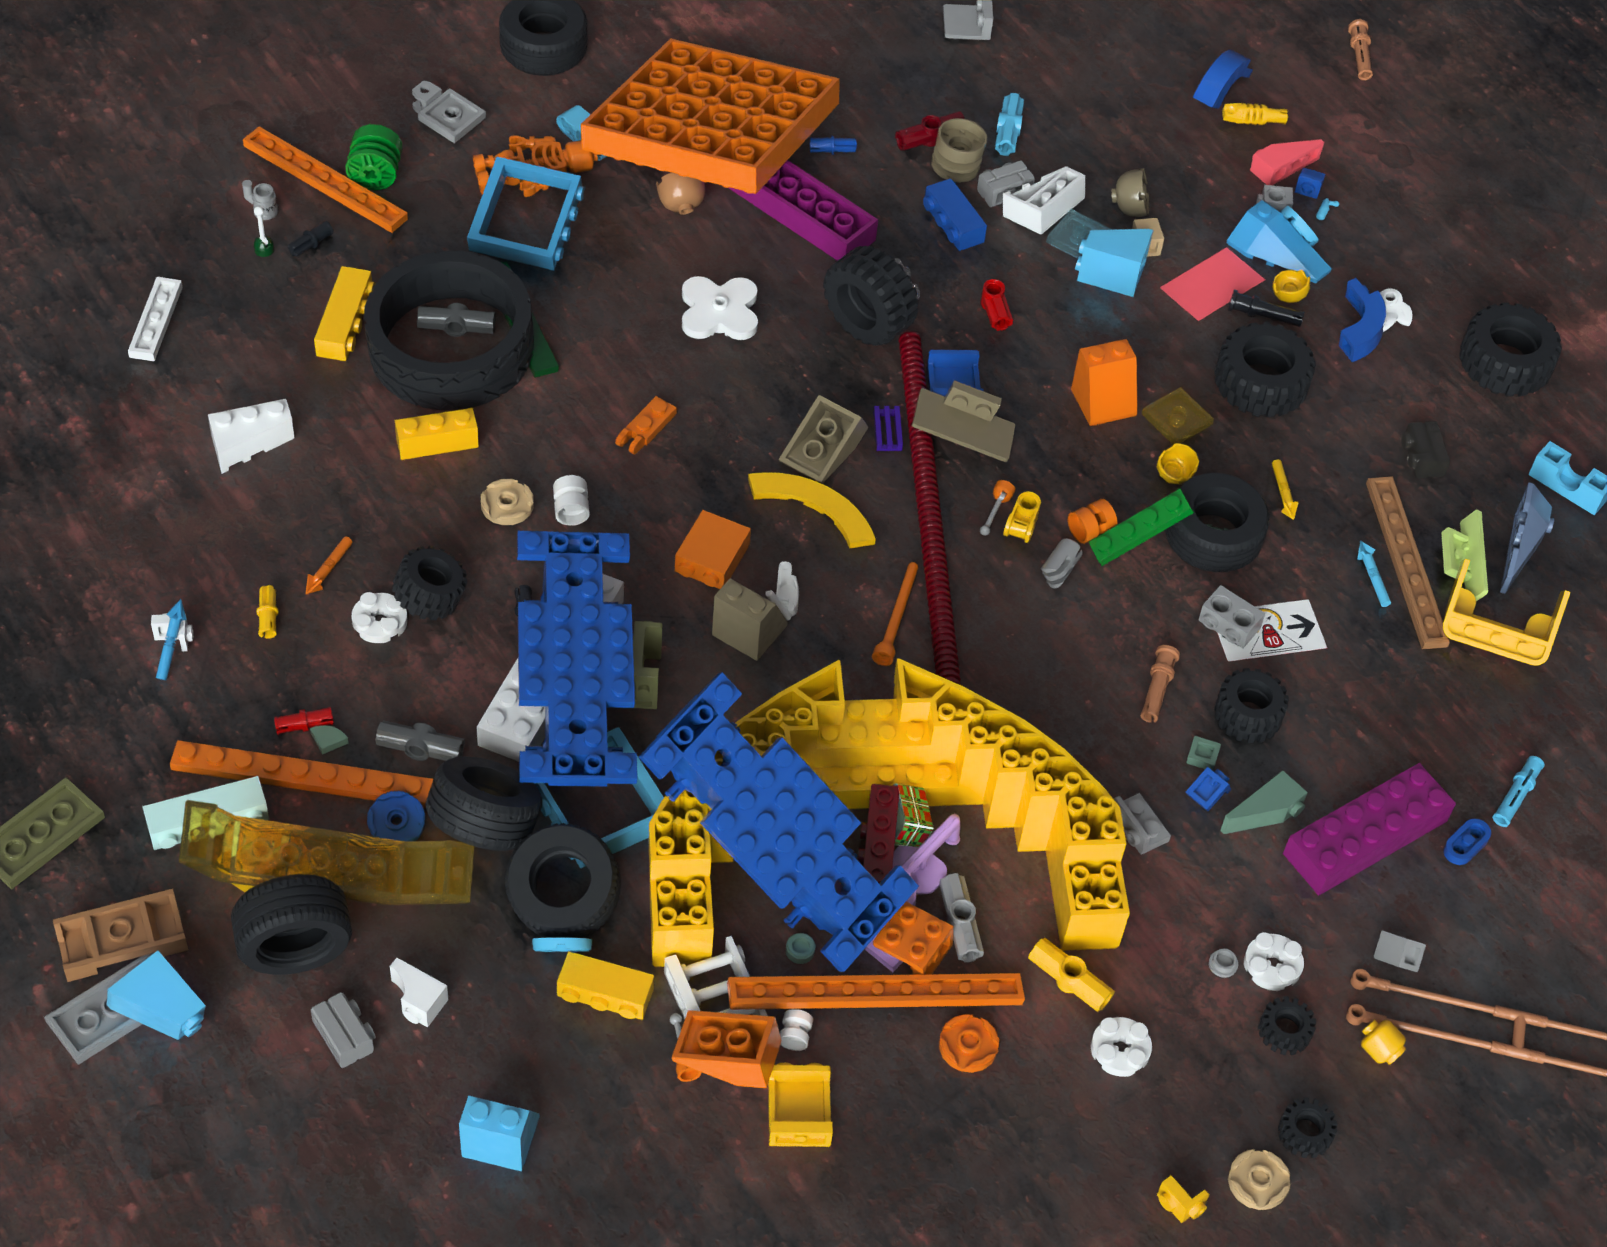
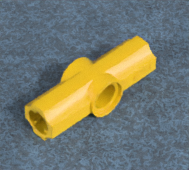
M1046 938L1040 939L1029 954L1028 959L1056 979L1057 986L1061 991L1074 993L1097 1012L1102 1011L1114 995L1115 991L1086 969V964L1081 958L1067 955ZM1067 973H1073L1076 976H1069Z

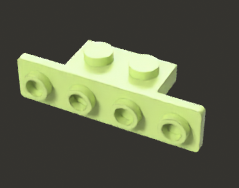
M1476 509L1461 520V533L1450 527L1441 533L1444 573L1456 579L1461 561L1463 559L1470 560L1463 582L1465 583V589L1471 591L1476 601H1478L1488 593L1482 512Z

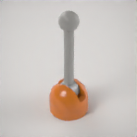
M998 480L993 489V496L996 502L985 525L980 528L982 535L986 536L990 533V525L1000 504L1010 501L1016 489L1012 483L1006 480Z
M674 1013L670 1016V1022L675 1027L678 1039L681 1032L680 1023L682 1017L680 1014ZM676 1063V1073L680 1081H693L700 1077L702 1073Z

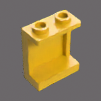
M786 1062L774 1065L768 1082L769 1146L831 1147L833 1126L830 1110V1066H823L820 1063L792 1065Z

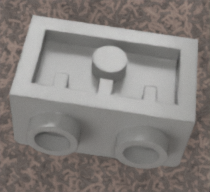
M1140 793L1126 800H1122L1120 796L1114 798L1121 809L1126 838L1129 844L1135 847L1141 855L1169 842L1171 835Z

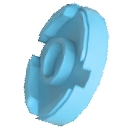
M1287 205L1281 210V214L1301 236L1305 237V240L1312 247L1319 241L1311 228L1291 207Z
M534 938L532 939L533 950L537 952H589L592 939Z

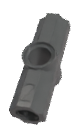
M460 303L450 304L447 308L418 307L417 328L444 330L453 337L463 336L466 332L489 334L495 332V312L469 310Z
M383 720L378 726L375 739L376 745L404 751L408 757L419 761L426 760L428 757L444 761L454 757H462L465 746L464 738L437 733L433 727L425 723H416L411 727Z

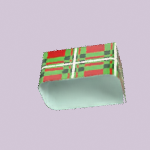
M895 783L893 786H898L899 790L895 845L920 847L934 829L925 789Z

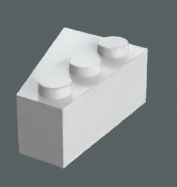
M1066 166L1041 177L1040 182L1031 186L1029 183H1026L1017 192L1012 194L1010 191L1003 193V217L1039 234H1043L1085 198V175Z
M286 399L208 414L211 436L222 474L229 471L230 466L240 461L245 463L251 460L252 455L262 450L265 452L270 451L294 439L292 417Z

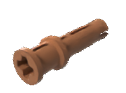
M1358 19L1352 21L1348 26V31L1352 36L1350 45L1355 49L1359 79L1368 80L1373 76L1368 48L1371 43L1370 36L1367 34L1369 26L1365 20Z
M1161 645L1157 647L1155 653L1157 657L1156 663L1152 665L1150 670L1152 681L1141 712V718L1146 722L1152 723V718L1153 722L1158 721L1168 682L1174 678L1175 671L1173 668L1175 662L1179 660L1180 652L1173 646Z

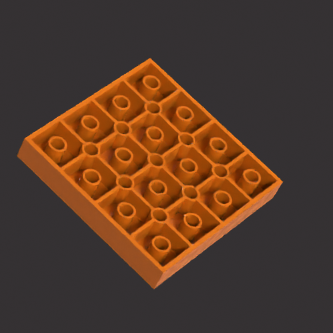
M670 38L581 123L582 150L596 155L613 157L616 160L629 161L639 166L644 165L656 168L659 171L676 173L683 177L699 179L702 182H711L726 188H735L746 193L757 194L839 104V78Z

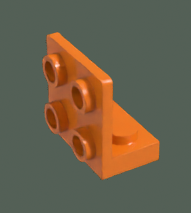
M905 902L875 937L873 946L910 965L911 970H913L912 975L933 974L953 946L954 926Z

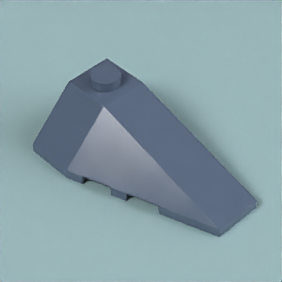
M1528 482L1514 514L1500 593L1505 594L1542 542L1545 533H1550L1554 524V518H1550L1552 506L1533 483Z

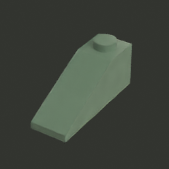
M1282 771L1225 815L1220 831L1223 834L1283 823L1291 816L1295 818L1304 810L1305 804L1303 803L1308 792Z

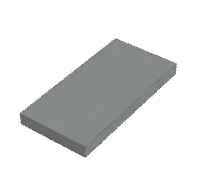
M152 954L139 957L44 1017L46 1023L78 1065L142 1025L140 1022L111 1010L107 1006V993L112 985Z

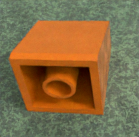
M1127 339L1081 348L1079 350L1071 390L1089 426L1137 415L1136 355Z

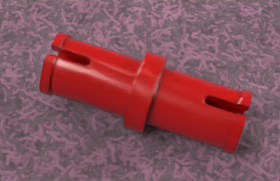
M331 706L307 712L305 709H302L296 714L274 717L277 735L297 730L307 732L309 728L315 726L334 725Z

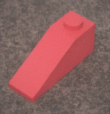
M1320 139L1271 144L1254 153L1250 171L1266 185H1274L1319 160L1324 141Z

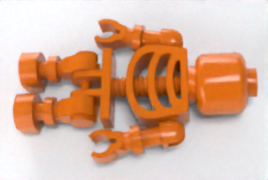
M510 136L509 150H504L495 155V157L487 155V158H484L483 154L473 155V164L481 195H483L490 176L486 168L489 167L490 170L493 168L496 157L566 173L567 168L571 173L590 171L593 169L594 161H598V155L582 150V140L568 142L565 145V149H562L560 142H556L553 136H544V138L529 136V139L521 136ZM530 148L532 159L525 161L522 151ZM509 176L506 177L504 183L510 186L520 183V190L524 191V197H530L540 189L545 191L550 187L526 180L520 182V179Z

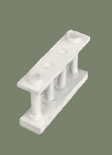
M732 936L726 937L725 953L687 966L684 963L680 964L676 954L665 958L664 974L684 1020L688 1010L701 1011L699 1008L700 1002L728 993L727 981L696 990L695 988H690L688 983L690 977L728 964L731 965L736 977H750L743 963L745 962L744 952L740 945H735ZM729 1008L719 1012L767 1016L765 1009L730 1010Z

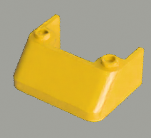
M1463 559L1448 600L1442 624L1445 636L1451 640L1529 665L1537 666L1545 663L1550 655L1570 592L1566 590L1560 592L1552 617L1545 614H1535L1528 619L1525 629L1521 630L1473 614L1476 605L1475 596L1471 591L1461 588L1470 560Z

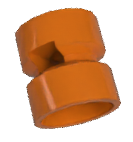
M1105 499L1094 501L1086 507H1081L1068 514L1069 529L1073 537L1081 544L1093 540L1118 524L1113 507Z

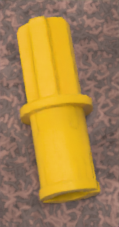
M272 585L261 586L259 589V607L256 610L259 616L258 634L260 637H263L265 632L266 639L277 635L276 616L279 614V610L276 607V590Z

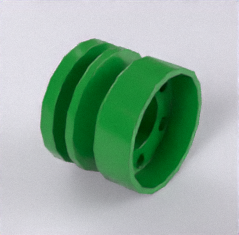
M375 124L361 126L357 129L352 137L350 152L345 165L348 177L368 190H382L391 186L397 176L398 163L403 149L402 141L398 134L390 128Z

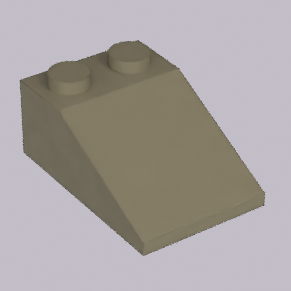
M818 395L780 456L779 461L823 484L855 450L867 431L868 426L862 417Z

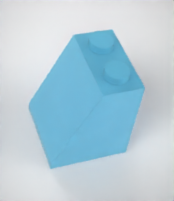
M1090 230L1087 240L1082 239L1079 253L1082 256L1078 257L1075 270L1079 271L1077 281L1133 297L1146 264L1153 230Z
M158 950L112 985L107 993V1006L111 1010L177 1040L184 1035L188 1038L191 1037L202 1027L200 1022L204 1019L206 1005Z
M468 1096L459 1122L462 1157L522 1171L540 1114Z

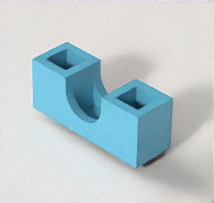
M1549 441L1536 456L1528 475L1595 515L1607 501V475L1595 468L1587 476L1576 474L1569 465L1572 454Z

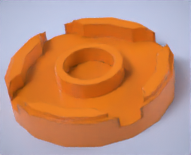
M970 1014L955 1016L944 1025L940 1034L939 1049L942 1058L951 1067L962 1072L973 1073L984 1070L993 1063L998 1053L999 1037L996 1029L983 1018L979 1019Z

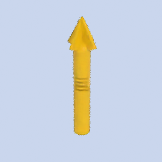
M1277 459L1272 462V467L1284 505L1281 512L1294 520L1299 502H1293L1282 461Z

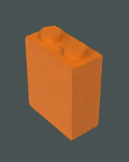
M702 510L675 555V572L680 573L684 577L701 581L707 586L721 589L733 575L750 545L751 528Z

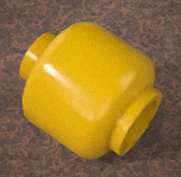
M1374 1019L1362 1030L1365 1037L1361 1041V1046L1378 1064L1387 1062L1390 1065L1406 1050L1403 1046L1406 1042L1405 1036L1389 1020H1383L1378 1023Z

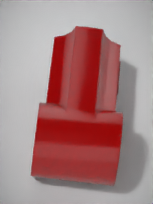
M990 279L983 285L980 304L987 312L991 327L997 331L1006 330L1007 327L1013 324V318L1004 295L1005 285L1000 280Z

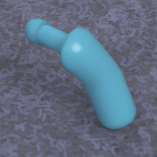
M1328 198L1324 199L1316 214L1317 219L1324 220L1329 211V205L1337 207L1339 202L1329 201Z

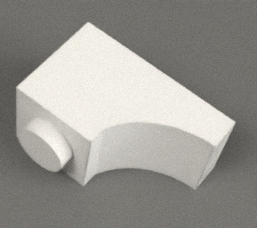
M396 958L390 965L391 981L398 985L404 993L401 998L402 1012L410 1022L415 1024L421 1023L428 1027L448 1001L447 985Z

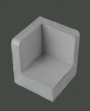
M1381 931L1374 958L1400 968L1418 972L1426 944Z

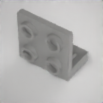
M976 0V5H943L945 38L990 40L993 24L992 0Z

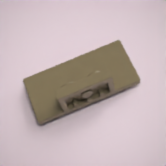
M955 380L946 396L922 388L918 395L912 422L914 428L1003 462H1007L1009 459L1015 430V423L994 416L1001 405L1002 398Z

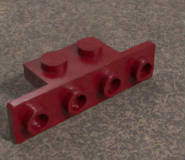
M872 784L868 821L861 824L860 839L866 840L865 848H859L858 861L880 883L893 868L899 790L898 786Z

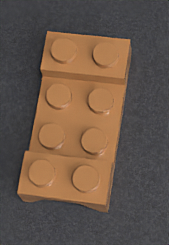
M173 889L53 919L67 982L97 975V968L152 954L157 950L163 957L188 950Z

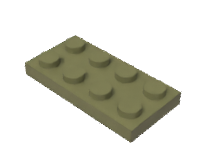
M65 777L0 826V879L12 890L105 818L104 811Z

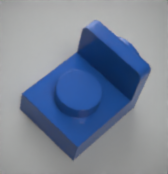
M1302 168L1294 193L1317 199L1325 174Z
M1207 767L1187 789L1186 794L1208 812L1225 792L1228 794L1231 791L1230 785L1227 783L1230 779L1219 769L1213 772Z

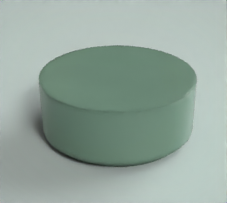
M796 933L790 936L786 943L787 957L797 964H805L811 961L815 955L816 948L813 938L804 933Z

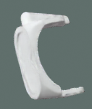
M785 561L779 564L776 594L770 590L766 591V596L777 605L785 619L789 621L798 611L799 586L797 577L791 575V563Z

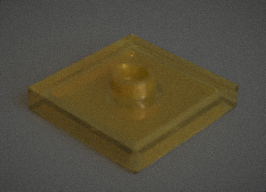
M1181 387L1144 407L1142 410V415L1173 445L1175 443H1182L1210 427L1214 422V418Z

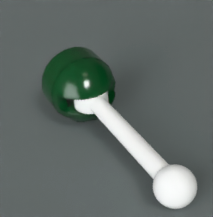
M257 206L254 209V213L258 218L260 237H257L254 241V252L260 257H268L274 252V243L264 232L262 217L264 209L261 206Z

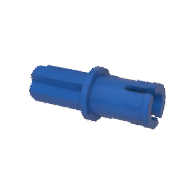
M831 136V138L810 137V153L831 152V155H834V152H856L857 149L855 138H834V136Z

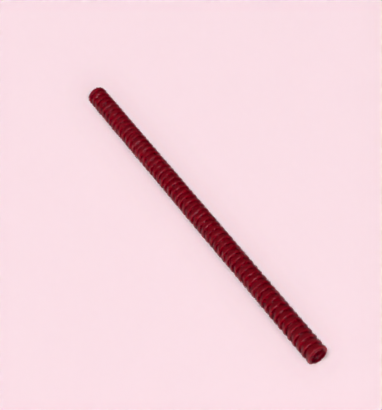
M905 332L899 337L898 341L914 471L913 476L921 535L922 558L924 561L935 674L961 685L932 434L912 426L919 392L922 388H927L921 337L916 332Z

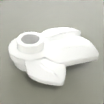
M1392 288L1381 291L1380 294L1386 306L1383 332L1392 327L1396 321L1402 325L1410 326L1412 310L1409 305L1403 302L1401 293ZM1390 297V298H1393L1394 300H1393V301H1388L1386 298Z

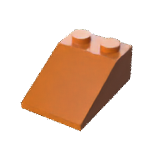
M688 1010L672 1055V1060L736 1086L767 1088L782 1041L776 1018L773 1016Z

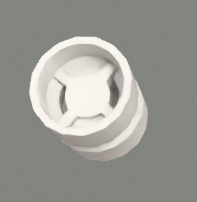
M566 475L557 479L553 484L555 517L557 521L569 526L585 522L590 516L586 481L580 476Z

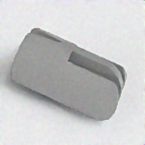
M1062 539L1041 567L1043 575L1047 579L1046 582L1051 588H1059L1082 556V550L1079 551L1080 545L1072 539Z

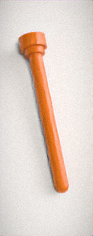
M915 562L909 563L884 639L874 648L872 659L878 665L889 666L893 663L896 654L893 643L918 571V564Z

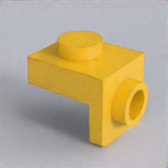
M1172 1175L1161 1183L1157 1193L1163 1208L1172 1212L1181 1223L1189 1217L1192 1219L1199 1217L1207 1209L1205 1204L1210 1195L1206 1190H1203L1194 1198H1191Z

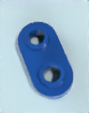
M1480 819L1466 821L1447 840L1443 850L1446 859L1456 865L1467 864L1488 843L1491 837L1489 825Z

